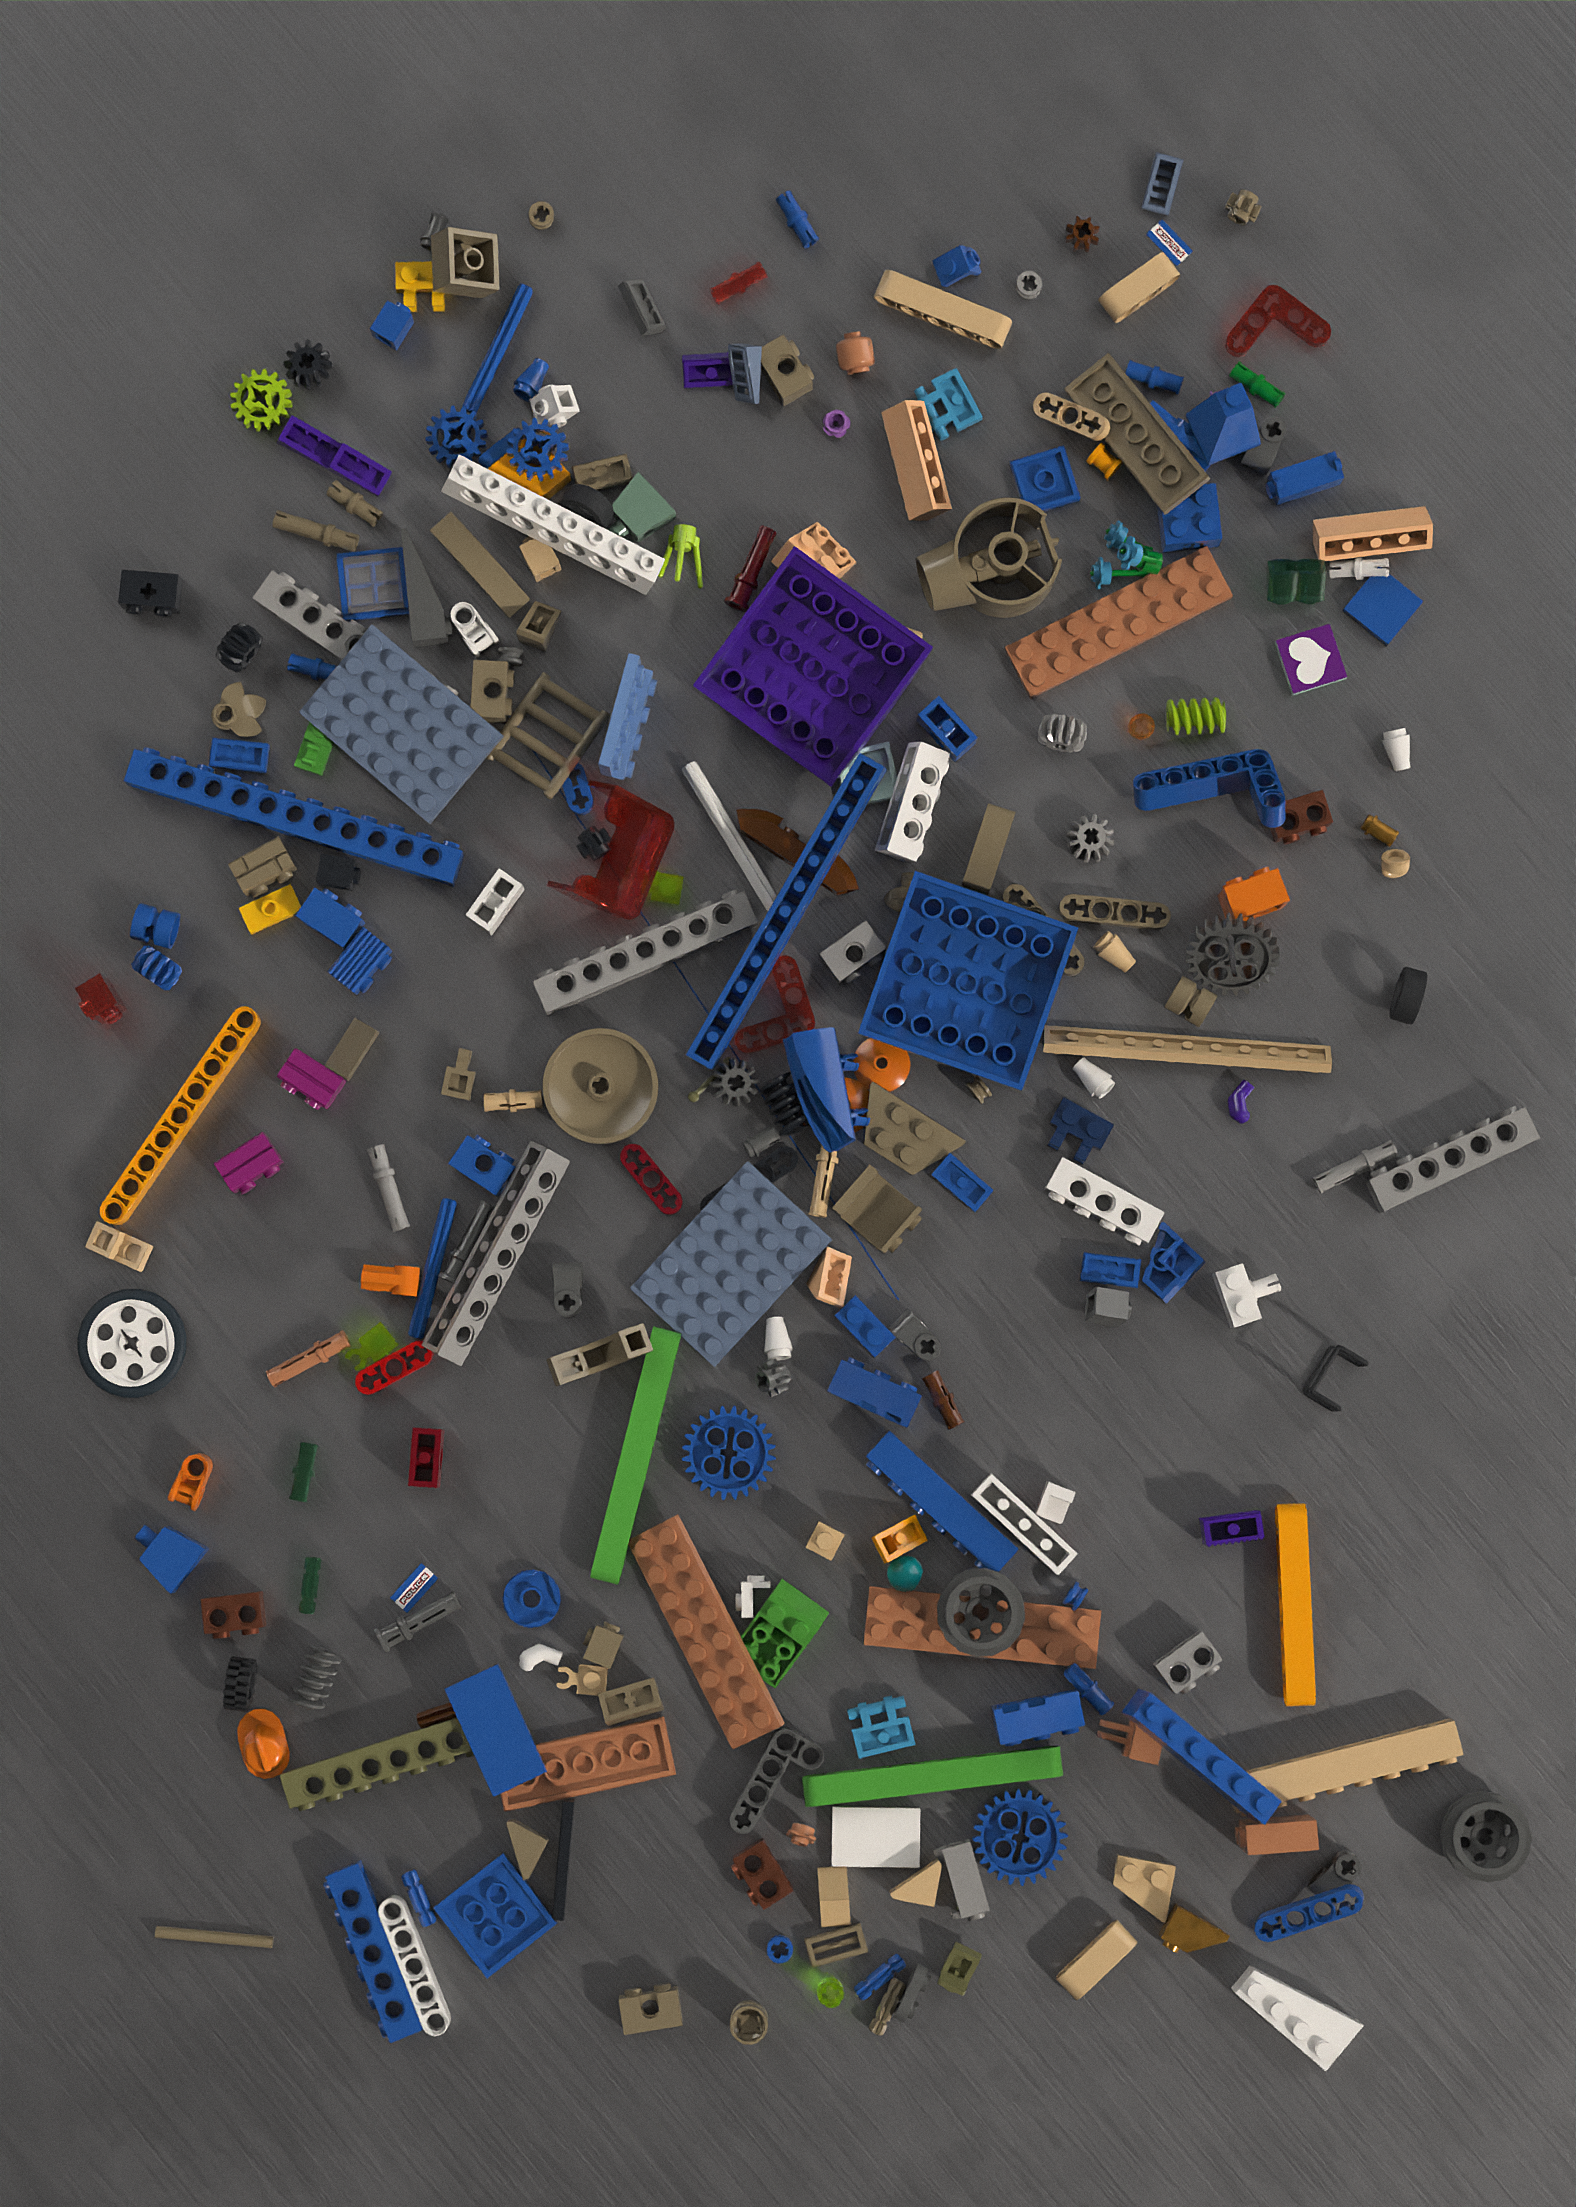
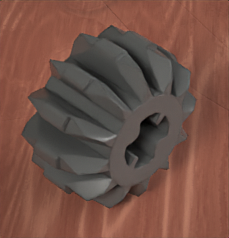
M730 1058L729 1068L724 1062H720L719 1067L723 1072L712 1071L711 1074L719 1078L718 1082H710V1087L720 1088L713 1096L719 1098L724 1095L723 1105H728L732 1098L733 1106L739 1107L740 1097L745 1103H749L750 1098L746 1093L757 1094L758 1091L750 1086L751 1083H759V1078L749 1077L756 1071L754 1067L744 1071L747 1065L746 1060H741L737 1067L736 1059ZM738 1075L739 1079L737 1081H741V1085L739 1088L734 1087L731 1090L729 1087L732 1084H728V1080Z

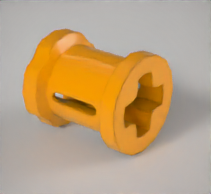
M1100 443L1086 460V463L1089 465L1093 464L1105 474L1104 478L1106 480H1109L1123 464L1120 459L1115 458L1105 449L1103 443Z

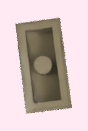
M354 1018L326 1062L325 1067L350 1081L379 1035V1032Z

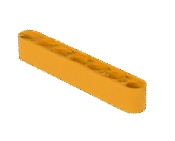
M1305 1503L1276 1504L1275 1533L1285 1707L1314 1706L1316 1703L1307 1508Z

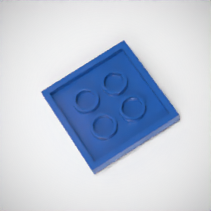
M505 1852L434 1906V1910L486 1978L494 1974L557 1924V1921L553 1920L550 1911L527 1881L523 1880L521 1873Z

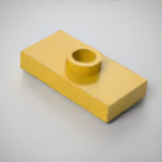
M289 884L239 907V910L250 934L253 935L296 915L301 908V904L293 886Z

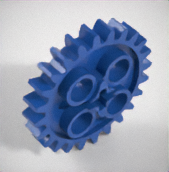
M721 1406L720 1415H716L710 1409V1419L707 1420L700 1415L699 1418L702 1425L700 1427L695 1424L690 1425L695 1434H685V1437L691 1441L690 1445L682 1446V1449L690 1451L689 1456L682 1458V1461L691 1462V1466L685 1472H695L696 1475L691 1482L694 1483L701 1480L703 1483L700 1491L710 1487V1497H713L717 1491H721L722 1500H725L727 1492L732 1493L734 1500H737L738 1491H742L747 1497L749 1496V1486L759 1490L756 1481L758 1479L764 1482L767 1481L766 1477L762 1474L763 1471H773L767 1465V1461L776 1460V1457L769 1455L768 1450L776 1446L767 1444L766 1441L772 1436V1433L763 1434L762 1430L767 1424L763 1423L757 1426L755 1422L758 1415L748 1419V1409H744L741 1415L737 1414L736 1406L732 1407L731 1413H726L724 1406ZM734 1427L732 1448L737 1451V1457L731 1458L729 1478L725 1479L723 1474L726 1458L724 1455H721V1449L727 1448L729 1428ZM719 1428L724 1432L725 1438L720 1445H713L709 1442L708 1434L710 1430ZM745 1431L751 1433L754 1439L752 1446L747 1449H743L737 1444V1436ZM710 1457H715L721 1462V1469L716 1474H710L705 1470V1461ZM741 1460L746 1461L750 1466L749 1474L742 1478L737 1477L733 1472L734 1464Z
M1016 1788L1014 1797H1011L1007 1790H1005L1004 1800H1000L994 1795L995 1805L993 1807L987 1803L984 1804L988 1813L986 1815L982 1813L977 1814L983 1821L982 1824H973V1828L980 1831V1835L973 1836L972 1840L981 1843L974 1851L975 1853H984V1856L979 1860L980 1864L990 1863L987 1869L989 1874L998 1870L997 1880L999 1881L1007 1875L1009 1885H1012L1015 1877L1019 1878L1021 1886H1024L1025 1877H1029L1033 1884H1035L1036 1874L1038 1873L1046 1879L1045 1869L1047 1867L1053 1871L1056 1870L1052 1861L1054 1859L1058 1861L1063 1860L1060 1854L1057 1853L1058 1850L1067 1849V1846L1061 1843L1060 1839L1068 1837V1834L1059 1831L1066 1823L1061 1820L1056 1821L1061 1812L1059 1810L1050 1812L1053 1802L1050 1800L1043 1805V1795L1040 1793L1033 1799L1030 1789L1026 1792L1025 1797L1021 1796L1019 1788ZM1027 1811L1028 1815L1023 1833L1028 1838L1027 1840H1021L1018 1861L1014 1863L1012 1858L1017 1842L1012 1836L1019 1833L1022 1813ZM1005 1812L1016 1814L1017 1820L1013 1826L1006 1827L1001 1824V1817ZM1035 1818H1041L1045 1821V1828L1040 1833L1030 1831V1823ZM999 1841L1010 1843V1851L1004 1856H1000L994 1851L995 1845ZM1029 1847H1035L1039 1851L1038 1859L1034 1862H1027L1023 1858L1024 1851Z

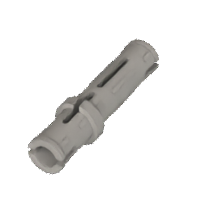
M1389 1140L1369 1151L1367 1149L1361 1151V1154L1355 1158L1314 1176L1312 1179L1321 1194L1368 1170L1370 1172L1376 1170V1166L1398 1157L1399 1154L1393 1142Z
M381 1144L367 1149V1153L375 1173L372 1175L373 1179L377 1180L391 1223L392 1232L410 1227V1224L408 1223L393 1176L396 1174L395 1169L391 1168L384 1148L385 1145Z

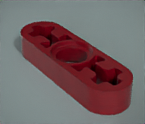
M626 1145L620 1153V1160L623 1166L662 1213L673 1215L679 1212L683 1205L681 1194L640 1145ZM629 1150L641 1152L638 1158L643 1165L646 1161H649L651 1164L643 1168L638 1176L634 1173L635 1170L639 1169L634 1162L629 1164L626 1162ZM654 1171L659 1174L660 1182L656 1187L650 1188L643 1183V1177L647 1172ZM664 1183L669 1186V1188L664 1189L669 1197L673 1195L677 1197L674 1209L669 1206L666 1208L662 1206L665 1201L660 1194H658L657 1198L652 1195V1193L659 1191Z

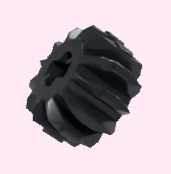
M306 340L305 347L302 348L296 342L294 345L297 351L287 350L286 354L290 359L284 361V367L289 369L286 373L288 379H294V384L297 387L301 386L304 382L308 390L311 389L312 382L321 387L320 378L329 379L330 375L326 370L333 368L332 362L328 360L330 353L328 350L322 351L323 347L319 342L312 347L311 341ZM310 361L312 367L307 369L304 363Z
M243 622L235 624L230 631L226 632L224 638L221 639V643L217 647L216 658L229 670H233L236 673L244 670L249 663H252L254 657L257 656L263 637L250 625H246Z

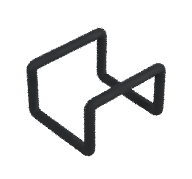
M1342 1345L1330 1346L1303 1390L1306 1397L1332 1412L1341 1411L1342 1407L1317 1392L1316 1389L1335 1357L1339 1355L1357 1367H1365L1369 1364L1367 1360Z

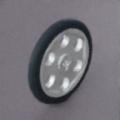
M123 1289L99 1299L88 1310L79 1329L77 1351L81 1366L88 1378L97 1387L111 1395L122 1398H140L164 1388L176 1376L186 1354L187 1336L182 1319L176 1309L166 1299L154 1292L143 1289ZM127 1306H131L136 1310V1318L130 1323L124 1322L121 1318V1311ZM153 1317H158L163 1322V1328L157 1334H152L147 1328L148 1321ZM103 1324H109L113 1328V1336L106 1341L101 1340L98 1336V1329ZM122 1329L127 1336L139 1339L136 1346L142 1357L134 1349H126L125 1346L128 1344V1341ZM156 1346H162L166 1350V1358L160 1363L154 1362L151 1358V1351ZM106 1353H113L116 1357V1365L112 1369H105L101 1364V1358ZM135 1363L143 1368L142 1377L136 1381L128 1376V1368Z

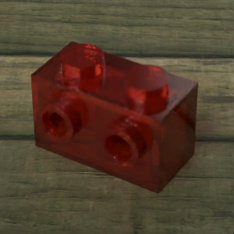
M100 973L75 988L82 1000L78 1005L87 1018L90 1017L92 1021L97 1020L102 1024L106 1022L112 1024L123 1017L122 1012L127 1010L111 981Z

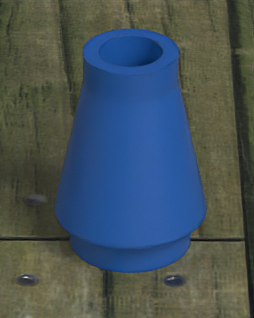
M535 358L532 364L514 381V394L520 399L530 402L531 398L539 394L538 390L542 387L549 365L542 359Z

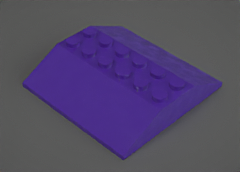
M794 546L693 686L832 787L900 699L932 651L933 646Z

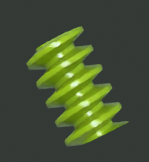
M1214 697L1210 705L1207 698H1202L1198 706L1196 699L1191 698L1188 707L1184 699H1179L1176 707L1172 699L1167 700V732L1172 727L1175 735H1179L1181 727H1184L1186 734L1190 735L1192 726H1195L1198 734H1201L1203 727L1207 726L1209 733L1213 734L1215 725L1219 726L1221 733L1225 732L1226 708L1224 700L1221 705L1219 698Z

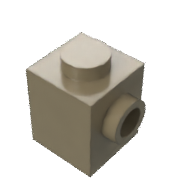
M604 1621L603 1626L597 1624L594 1630L589 1628L583 1645L588 1646L583 1658L611 1669L624 1634L619 1633L620 1627Z

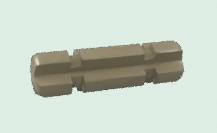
M896 1978L890 1980L887 1986L888 1992L884 1993L875 2012L876 2018H873L869 2025V2030L876 2035L882 2036L887 2028L886 2022L890 2021L899 2002L898 1996H901L905 1989V1983Z

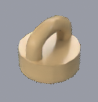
M1391 849L1384 852L1381 856L1382 874L1387 878H1398L1406 874L1410 867V855L1400 849Z

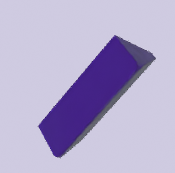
M728 353L682 355L684 388L733 386Z

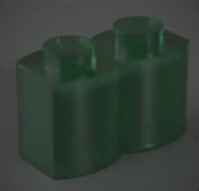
M1313 558L1297 561L1291 559L1269 560L1267 562L1265 588L1267 601L1277 605H1284L1294 601L1311 605L1324 601L1327 574L1325 561Z

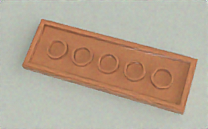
M664 1716L535 1744L547 1772L501 1793L504 1812L676 1775Z

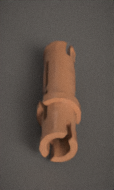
M341 1330L322 1342L318 1340L313 1343V1347L267 1370L266 1374L269 1381L275 1388L277 1385L320 1362H328L331 1356L351 1347L346 1333Z

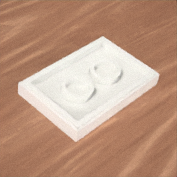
M832 1806V1866L920 1868V1807Z

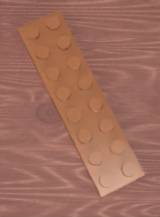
M1205 546L1161 568L1157 575L1149 574L1006 646L1004 650L1029 698L1032 699L1231 599L1233 594L1210 550Z
M677 1514L629 1539L628 1545L732 1750L784 1725L785 1723L679 1515Z
M869 1586L864 1645L972 1656L958 1651L949 1643L938 1625L937 1603L941 1593L923 1591L902 1592L894 1588ZM959 1595L962 1602L969 1601L971 1597ZM999 1601L996 1605L997 1610L1004 1612L1007 1609V1603ZM1024 1602L1025 1621L1019 1637L1008 1649L994 1656H983L985 1658L1070 1666L1076 1663L1081 1668L1096 1669L1101 1610L1077 1608L1073 1611L1072 1607ZM981 1604L975 1605L972 1610V1615H977L979 1619L985 1618L988 1613V1608H983ZM957 1612L954 1615L956 1623H962L965 1620V1615L962 1612ZM994 1622L991 1625L993 1633H999L1002 1630V1625L999 1622ZM972 1628L969 1635L972 1639H978L981 1632L978 1628Z

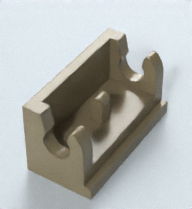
M654 1677L599 1693L598 1698L605 1723L608 1726L663 1711L664 1706Z

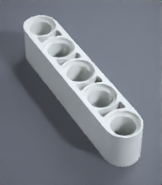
M390 1895L379 1906L380 1920L423 2029L431 2036H439L446 2031L451 2021L448 2006L407 1902L399 1895ZM391 1902L398 1904L401 1910L398 1917L389 1916L386 1912V1904ZM400 1930L409 1932L412 1938L411 1943L407 1945L399 1943L396 1937L397 1932ZM410 1958H417L421 1961L422 1970L420 1972L409 1970L407 1962ZM429 1986L433 1991V1998L429 2000L422 1999L418 1994V1988ZM434 2013L440 2014L444 2019V2025L438 2028L433 2027L429 2022V2016Z

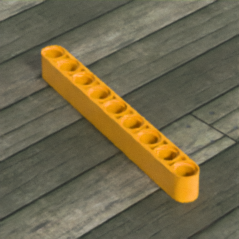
M242 1006L232 1013L100 1206V1216L105 1222L113 1225L124 1224L137 1208L259 1030L261 1019L252 1008ZM244 1014H252V1024L247 1028L240 1027V1017ZM229 1037H234L237 1041L235 1049L230 1052L224 1051V1041ZM212 1061H218L220 1064L219 1072L213 1076L208 1075V1064ZM195 1085H202L204 1089L203 1096L197 1100L192 1099L190 1095L191 1089ZM184 1108L187 1111V1119L183 1123H176L174 1120L175 1112L178 1109ZM168 1132L171 1136L170 1144L166 1147H160L158 1145L159 1135ZM147 1156H152L154 1159V1167L150 1171H144L141 1167L142 1160ZM135 1180L138 1184L137 1192L133 1195H127L125 1192L126 1183ZM114 1204H119L121 1207V1215L117 1219H111L108 1214L109 1208Z

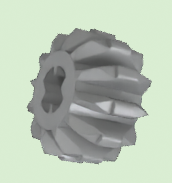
M1055 713L1046 715L1042 719L1041 725H1039L1038 741L1044 747L1060 751L1061 753L1063 751L1069 753L1073 751L1078 752L1083 747L1084 741H1086L1087 725L1081 719H1075L1073 716Z
M1093 814L1091 822H1088L1087 817L1082 815L1080 817L1081 824L1076 821L1071 823V827L1075 831H1068L1066 833V837L1073 839V841L1067 844V848L1073 849L1077 847L1073 854L1074 858H1078L1081 853L1085 854L1083 858L1084 863L1089 862L1090 855L1093 856L1095 862H1100V853L1108 856L1110 851L1106 846H1114L1115 840L1107 838L1114 833V829L1104 830L1108 820L1104 819L1098 824L1096 823L1098 819L1096 814ZM1085 833H1088V836L1091 833L1095 834L1096 838L1094 841L1096 844L1093 845V842L1087 844L1085 842Z

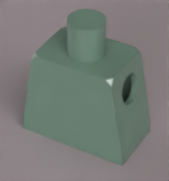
M638 472L612 504L613 517L617 521L607 530L622 538L629 533L637 542H641L676 518V511Z

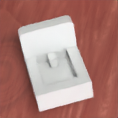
M764 1575L747 1576V1581H741V1593L736 1594V1611H741L742 1618H753V1588H771V1582L765 1581Z

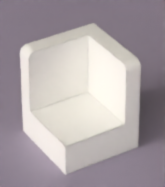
M1046 1482L1035 1514L1059 1524L1063 1523L1069 1504L1072 1503L1076 1492Z

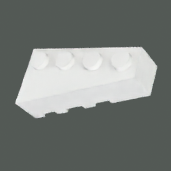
M1249 1966L1231 1987L1240 1998L1325 2071L1328 2070L1364 2026L1359 2020L1252 1966Z

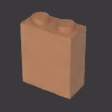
M1309 1814L1270 1817L1265 1825L1251 1819H1239V1827L1234 1828L1236 1845H1239L1247 1855L1319 1850L1317 1820Z

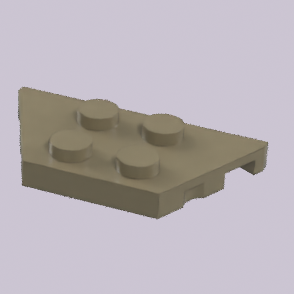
M873 1081L871 1082L867 1108L869 1111L866 1115L867 1118L871 1119L865 1129L863 1145L910 1175H914L965 1144L966 1141L878 1084Z

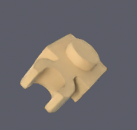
M579 1664L578 1672H574L568 1666L558 1668V1672H566L568 1674L569 1680L566 1683L557 1682L556 1687L567 1689L571 1685H577L576 1694L598 1696L599 1693L606 1692L608 1668L588 1664Z

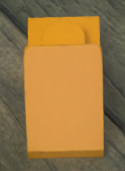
M915 1514L871 1537L884 1564L928 1541Z

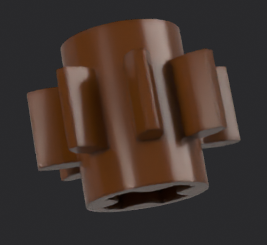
M1076 216L1074 226L1071 224L1066 226V231L1071 234L1066 236L1065 243H1072L1074 246L1073 252H1076L1078 249H1084L1088 253L1091 243L1094 245L1098 244L1099 238L1094 236V234L1099 232L1100 227H1093L1091 217H1088L1087 220H1081L1079 216ZM1085 231L1087 234L1080 238L1078 234Z

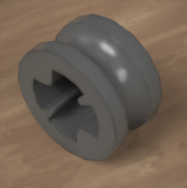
M514 647L498 648V653L501 657L497 661H506L509 663V666L523 665V661L520 660V656L523 655L522 649Z

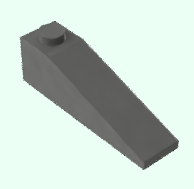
M401 529L412 642L415 647L449 643L448 635L453 634L451 617L446 618L443 607L407 529Z

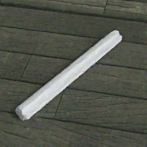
M697 762L688 763L682 768V772L765 909L769 911L777 897L776 892Z

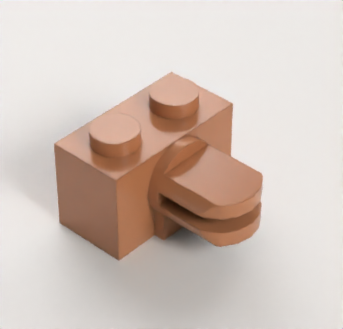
M1100 1719V1726L1126 1733L1125 1736L1097 1731L1096 1737L1123 1743L1121 1752L1123 1756L1158 1765L1162 1746L1131 1720L1128 1725Z

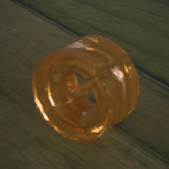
M1144 713L1135 715L1128 724L1130 735L1138 740L1148 738L1155 729L1152 717ZM1137 719L1140 722L1143 719L1147 721L1146 729L1148 732L1146 734H1143V731L1140 734L1135 731L1137 727L1135 721Z

